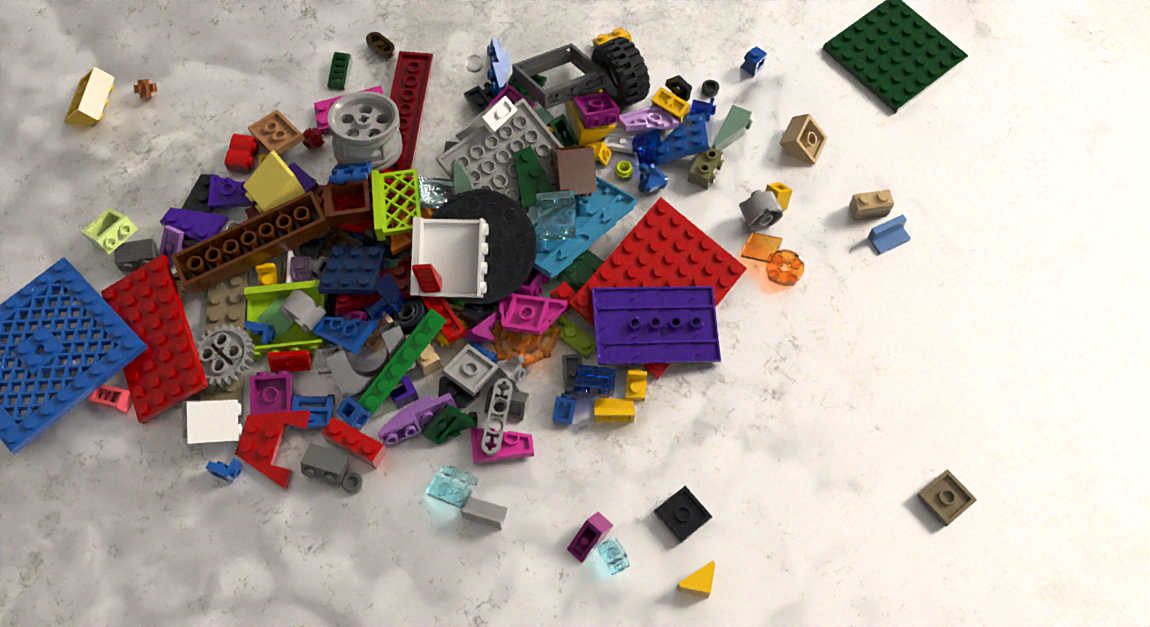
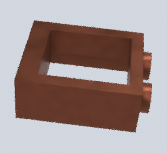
M368 179L356 183L349 181L344 182V184L323 185L325 218L329 226L374 220L372 186L369 185ZM364 192L365 207L335 211L334 196Z

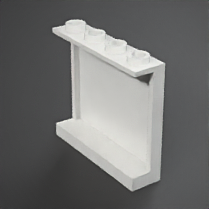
M413 217L410 295L483 298V293H486L487 284L484 282V274H487V262H484L485 255L488 254V243H485V235L489 233V225L486 224L483 218H480V220ZM432 264L442 277V291L424 293L413 273L412 265Z

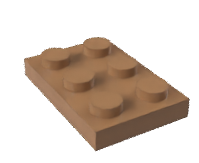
M278 110L247 127L249 132L255 136L269 153L274 150L277 155H281L305 140L303 134Z

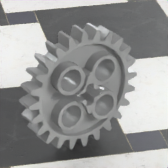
M223 324L221 329L215 326L214 332L208 329V335L202 334L203 340L196 341L199 345L196 349L208 384L210 383L213 386L219 384L223 387L224 382L231 385V379L238 381L239 374L245 376L244 369L250 370L247 364L254 362L250 356L255 355V352L251 350L255 345L251 343L253 340L248 336L249 334L239 326L235 328L232 324L229 327ZM216 345L234 364L231 366L212 346Z

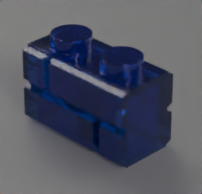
M577 364L574 392H578V395L581 396L595 394L603 399H607L609 396L613 397L617 369Z

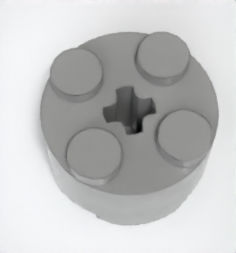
M756 190L751 193L750 198L739 204L746 223L752 231L762 230V226L767 224L770 227L783 216L782 208L773 191L761 192V190Z
M295 289L278 309L285 315L284 317L287 320L298 324V327L306 334L326 314L320 305L316 308L317 305L314 303V300L299 289Z

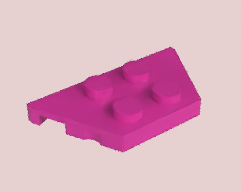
M514 293L499 301V310L504 330L541 335L568 307V302L565 300Z

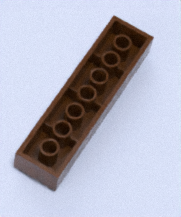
M311 190L171 255V259L182 286L193 296L329 232L331 228Z

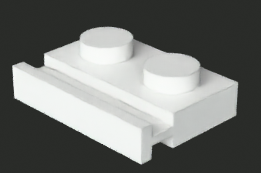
M615 125V130L606 135L604 143L610 150L639 155L643 130L625 132L620 126Z

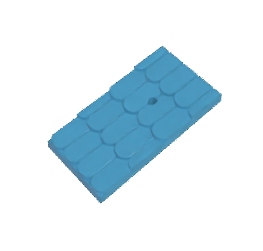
M596 176L597 192L592 193V196L581 197L580 194H576L574 198L568 200L534 225L537 236V257L533 268L552 279L572 264L576 257L591 247L594 241L613 228L616 222L631 212L634 206L637 205L638 198Z

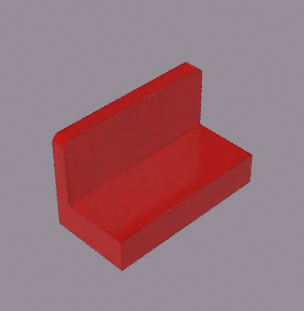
M308 350L269 352L267 358L271 373H276L277 371L311 370L313 354L309 353Z

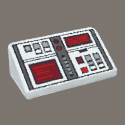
M291 249L285 253L281 260L280 284L295 282L296 258Z

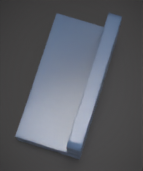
M903 214L871 229L868 239L879 254H883L910 241L911 237L904 229L907 219Z

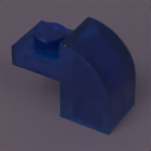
M653 129L636 134L632 141L633 153L637 152L639 165L642 163L648 166L652 164L655 166L659 165L655 149L662 146L659 130Z
M387 273L373 285L376 292L382 298L368 309L377 322L385 318L391 309L398 314L404 304L402 290Z

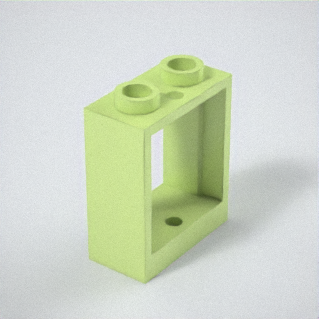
M109 207L84 228L81 233L92 245L110 254L138 229L126 215Z

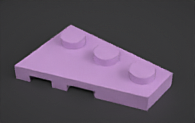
M656 104L619 115V121L616 122L625 132L679 127V121Z

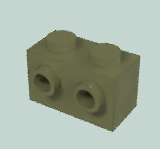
M710 147V150L699 153L689 171L688 182L708 189L710 183L714 184L717 178L716 172L721 170L724 164V160H722L723 152Z

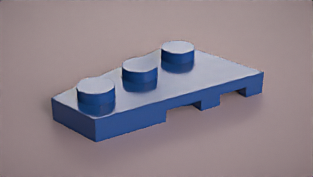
M323 316L312 330V333L335 346L341 344L343 350L356 355L378 323L375 320H344L339 317Z

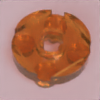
M787 249L778 250L777 253L771 254L766 264L768 279L782 286L796 285L805 269L804 262L801 261L799 255ZM787 265V268L790 270L784 271L781 267Z

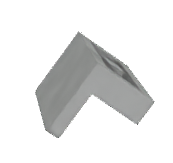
M468 497L465 508L462 507L461 509L463 518L498 529H502L508 512L506 507L473 497Z

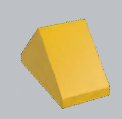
M712 560L679 582L676 587L677 590L709 598L715 562Z

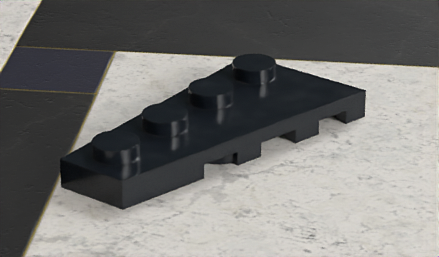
M200 174L181 209L212 213L213 209L208 207L211 174Z

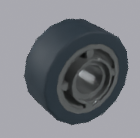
M412 297L399 301L392 311L391 318L393 321L396 320L403 334L409 335L428 311L419 298Z

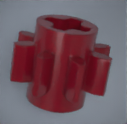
M309 128L303 132L305 140L302 143L311 150L321 148L325 143L322 140L324 135L319 129Z

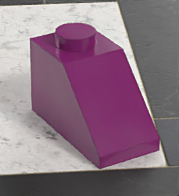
M595 513L585 521L567 550L583 563L605 539L614 525L601 513Z

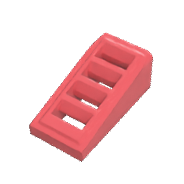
M103 384L92 392L87 400L91 403L124 413L128 412L132 404L131 392Z

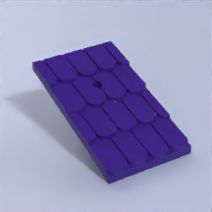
M713 286L592 288L598 365L722 362Z

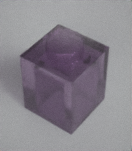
M310 256L291 257L290 275L293 282L314 280L312 273L314 265Z

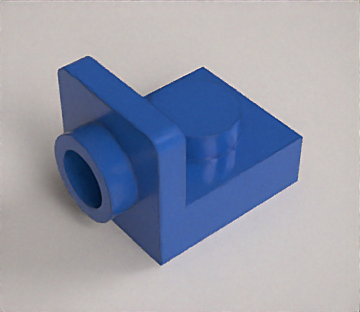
M251 321L245 322V329H250L251 334L262 335L261 343L271 345L276 335L273 325Z
M561 393V396L556 397L552 421L572 424L577 399L573 398L572 394Z
M233 458L229 466L220 461L217 463L209 461L205 468L211 475L233 483L234 479L238 478L242 471V464L238 459Z

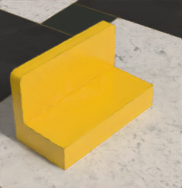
M594 399V422H634L635 408L633 399Z

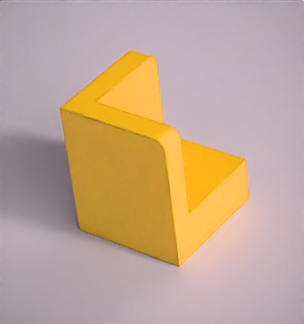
M781 182L767 184L765 191H773L782 210H787L792 189Z

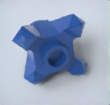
M642 163L639 165V171L642 173L639 177L640 183L638 188L641 191L646 190L649 193L666 187L668 182L667 175L661 173L654 164L648 166Z

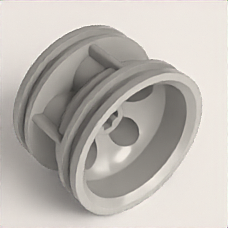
M371 91L354 92L338 99L329 109L328 124L333 137L332 147L335 159L340 165L372 161V170L382 171L392 166L399 159L402 153L399 111L396 104L389 97ZM358 133L357 137H351L350 135Z

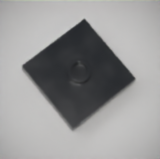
M686 486L654 510V514L680 544L713 517Z

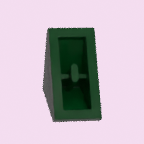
M564 114L548 123V127L553 129L552 134L563 147L579 146Z

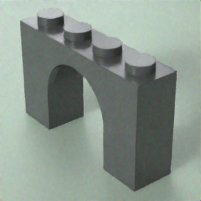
M396 320L378 328L385 343L387 353L384 362L375 370L365 372L355 369L349 363L341 344L322 352L343 399H346L347 396L353 398L359 392L367 390L406 339ZM415 362L406 373L411 372L413 368L417 367Z

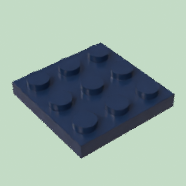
M332 246L317 288L319 294L374 295L388 253L386 246Z

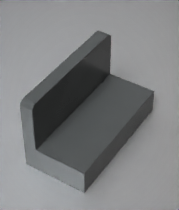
M491 386L486 395L484 413L487 414L489 412L494 386ZM500 388L501 398H504V391L509 389ZM513 391L508 418L524 419L529 393ZM501 402L496 403L494 406L496 412H502L505 409V405Z

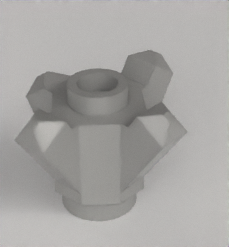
M522 355L511 360H500L497 363L499 368L495 374L500 378L508 379L512 383L513 391H519L521 388L520 381L523 380L525 375L531 373L529 366L521 365L525 362Z

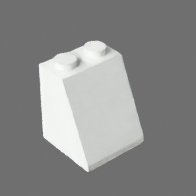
M238 400L182 401L183 442L190 444L239 441V436L242 435V426L238 424V416H241V404H238Z

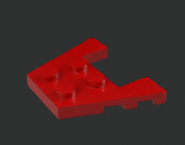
M299 410L247 415L235 455L281 487L288 488L293 470L274 466V462L286 425L306 429L311 412Z

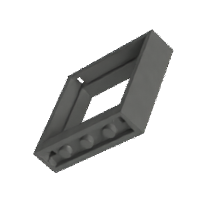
M572 43L512 64L513 80L545 110L570 101L573 97L586 95L606 87V71ZM569 62L585 74L546 90L530 78Z

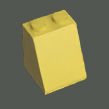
M274 150L269 153L243 185L247 191L245 193L246 197L251 203L254 201L257 203L255 208L260 214L306 193L296 176Z

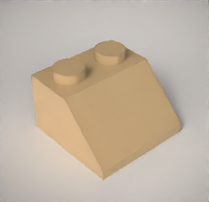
M810 114L792 117L779 144L788 155L807 163L815 164L828 137Z

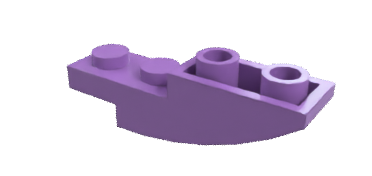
M450 393L433 400L430 395H427L392 417L380 429L378 437L385 447L393 445L422 432L421 425L429 423L446 403L456 409L457 405Z

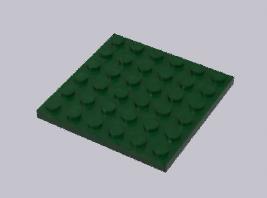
M885 0L826 42L822 48L895 113L965 62L969 56L902 0Z

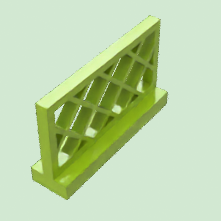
M417 169L381 174L379 170H371L374 229L378 241L386 240L388 235L413 232V225L409 226L406 223L413 217H421ZM406 176L414 177L409 183L403 180ZM393 178L395 180L391 185L385 183V179ZM399 183L405 186L400 192L395 189ZM409 189L415 192L410 198L404 195ZM390 192L396 194L392 200L386 198ZM400 198L406 200L402 206L395 203ZM410 203L416 206L412 212L405 209ZM391 206L397 209L392 215L387 212ZM401 212L408 215L403 221L396 218ZM392 221L399 224L396 228L388 229V225Z

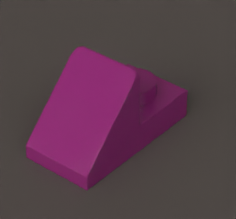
M498 313L489 314L475 326L472 325L466 329V335L463 338L480 344L494 342L495 339L490 329L495 327V322L500 319Z

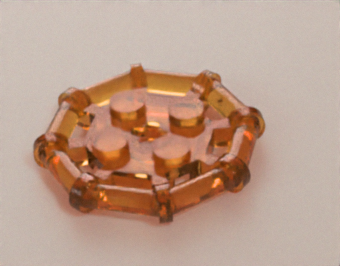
M501 315L499 316L500 319L492 333L495 339L492 344L499 361L511 360L515 358V356L510 355L511 352H517L524 357L525 362L521 365L523 369H526L531 364L551 357L552 349L558 337L561 336V330L558 329L555 321L541 335L528 334L527 337L522 338L521 332L505 330L504 333H501L503 330ZM545 337H549V340L546 346L544 347L542 345V342ZM502 340H506L508 344L504 349L500 343ZM537 349L540 351L539 353L527 358V354H533L536 352Z

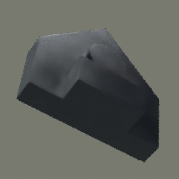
M445 375L439 379L438 397L450 393L458 408H467L481 396L479 391L474 396L470 395Z

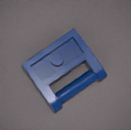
M294 394L292 411L308 410L311 412L306 429H325L333 417L335 395L301 396L300 394ZM301 404H326V407L300 406ZM290 426L291 429H302V428Z

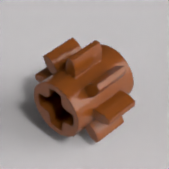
M151 79L137 80L138 85H133L134 93H139L140 98L154 97L153 92H157L156 83H151Z

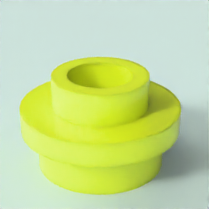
M621 161L616 165L615 173L620 178H628L633 173V167L628 161Z

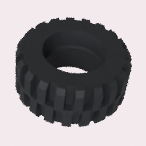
M616 37L595 47L591 59L606 71V87L601 88L602 91H607L620 109L627 108L644 100L650 91V76L647 72L648 68L644 63L645 60L643 56L641 57L640 51L635 47V44L627 38Z

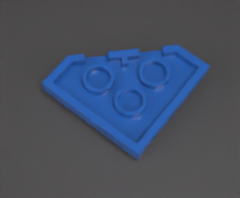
M694 114L691 117H687L678 128L655 148L658 165L710 150L705 114Z

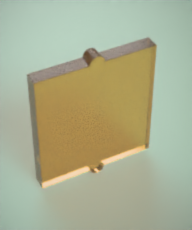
M753 232L748 242L745 243L746 246L741 253V257L771 264L776 253H779L783 238Z

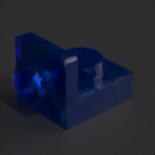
M711 97L710 103L693 99L689 117L694 114L704 113L706 121L709 122L711 115H715L717 106L714 105L715 98Z

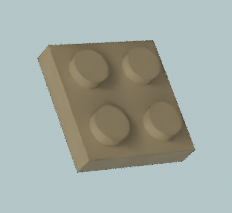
M948 469L917 494V497L946 527L977 501L971 492Z

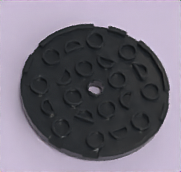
M472 189L471 191L453 195L437 208L430 217V219L480 220V218H483L486 224L489 225V233L485 235V243H488V254L485 255L484 262H487V274H484V282L487 284L486 293H483V298L452 297L469 304H490L501 301L515 293L530 276L537 257V236L528 214L512 198L488 189Z

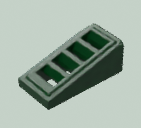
M334 52L327 84L329 88L345 89L353 63L349 53Z

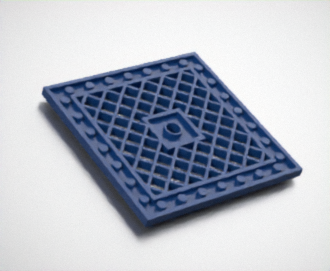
M65 257L61 258L0 304V350H4L3 356H0V391L2 387L7 386L6 392L0 393V399H3V402H0V439L14 455L148 348ZM54 290H60L59 295H53ZM70 300L69 305L63 306L64 301ZM51 301H57L56 306H50ZM44 302L43 307H37L38 303ZM80 311L79 316L73 317L74 312ZM61 312H67L66 316L60 317ZM41 313L39 319H34L35 314ZM48 313H53V317L47 318ZM23 314H28L26 319L21 320ZM85 322H90L88 328H83ZM71 323H77L76 327L70 329ZM58 324H63V328L57 329ZM32 325H37L35 331H31ZM19 326H24L23 331H18ZM6 327H11L10 332H5ZM100 333L99 339H93L94 334ZM81 334H87L85 340H80ZM68 335H73L72 340L66 341ZM4 338H8L6 344H1ZM21 338L20 343H14L15 339ZM97 345L96 351H90L91 346ZM104 345H110L108 351H103ZM78 346H84L82 352H77ZM41 348H44L42 353L37 354ZM81 358L79 364H73V360ZM88 358H94L92 364H87ZM62 359H67L66 365H60ZM9 362H14L12 368H7ZM64 371L63 377L57 378L58 372ZM72 371H77L76 377H70ZM45 372H51L49 378H44ZM24 373L23 379L17 380L18 374ZM5 374H10L9 380H4ZM31 374L35 376L36 379H30ZM47 384L46 391H40L41 385ZM55 384H61L59 390H54ZM28 385H34L32 391H27ZM15 386H20L19 392H13ZM38 397H44L43 403L37 404ZM12 398H17L15 405H10ZM25 398H30L29 404H23ZM27 410L26 416L20 417L21 411Z

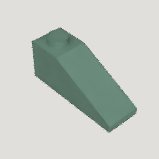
M732 105L712 144V148L722 151L741 138L746 129L750 130L753 120H751L752 112Z

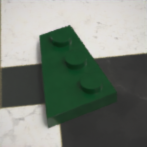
M531 145L514 152L521 207L527 209L555 196L556 193Z

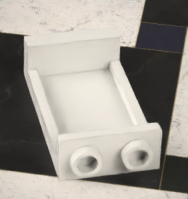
M504 96L473 118L455 137L462 141L482 126H485L492 134L517 109Z

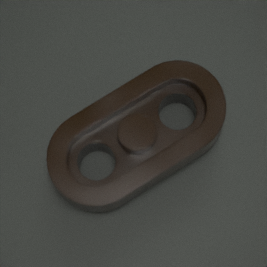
M371 32L366 36L367 46L380 57L389 59L395 55L394 44L381 33Z

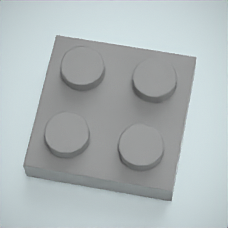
M467 344L443 369L442 374L474 396L498 371L499 366Z

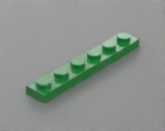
M430 308L357 403L374 414L446 323L447 319Z

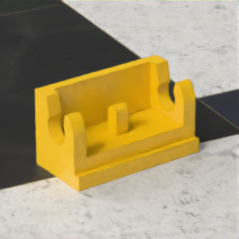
M662 87L659 88L651 99L652 105L656 104L675 115L681 123L683 122V117H687L690 114V104Z

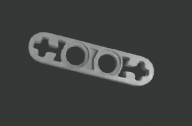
M506 378L499 379L494 385L481 446L483 452L488 456L497 455L502 444L513 393L512 383ZM503 384H506L509 390H505L503 395L504 398H501V390L499 387H502ZM496 403H503L505 409L502 412H496L494 410ZM492 422H499L501 428L499 431L493 432L490 430V424ZM491 436H493V442L496 448H492V450L489 451L486 444H490Z

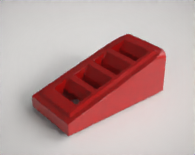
M432 264L412 265L413 273L424 293L442 291V277Z

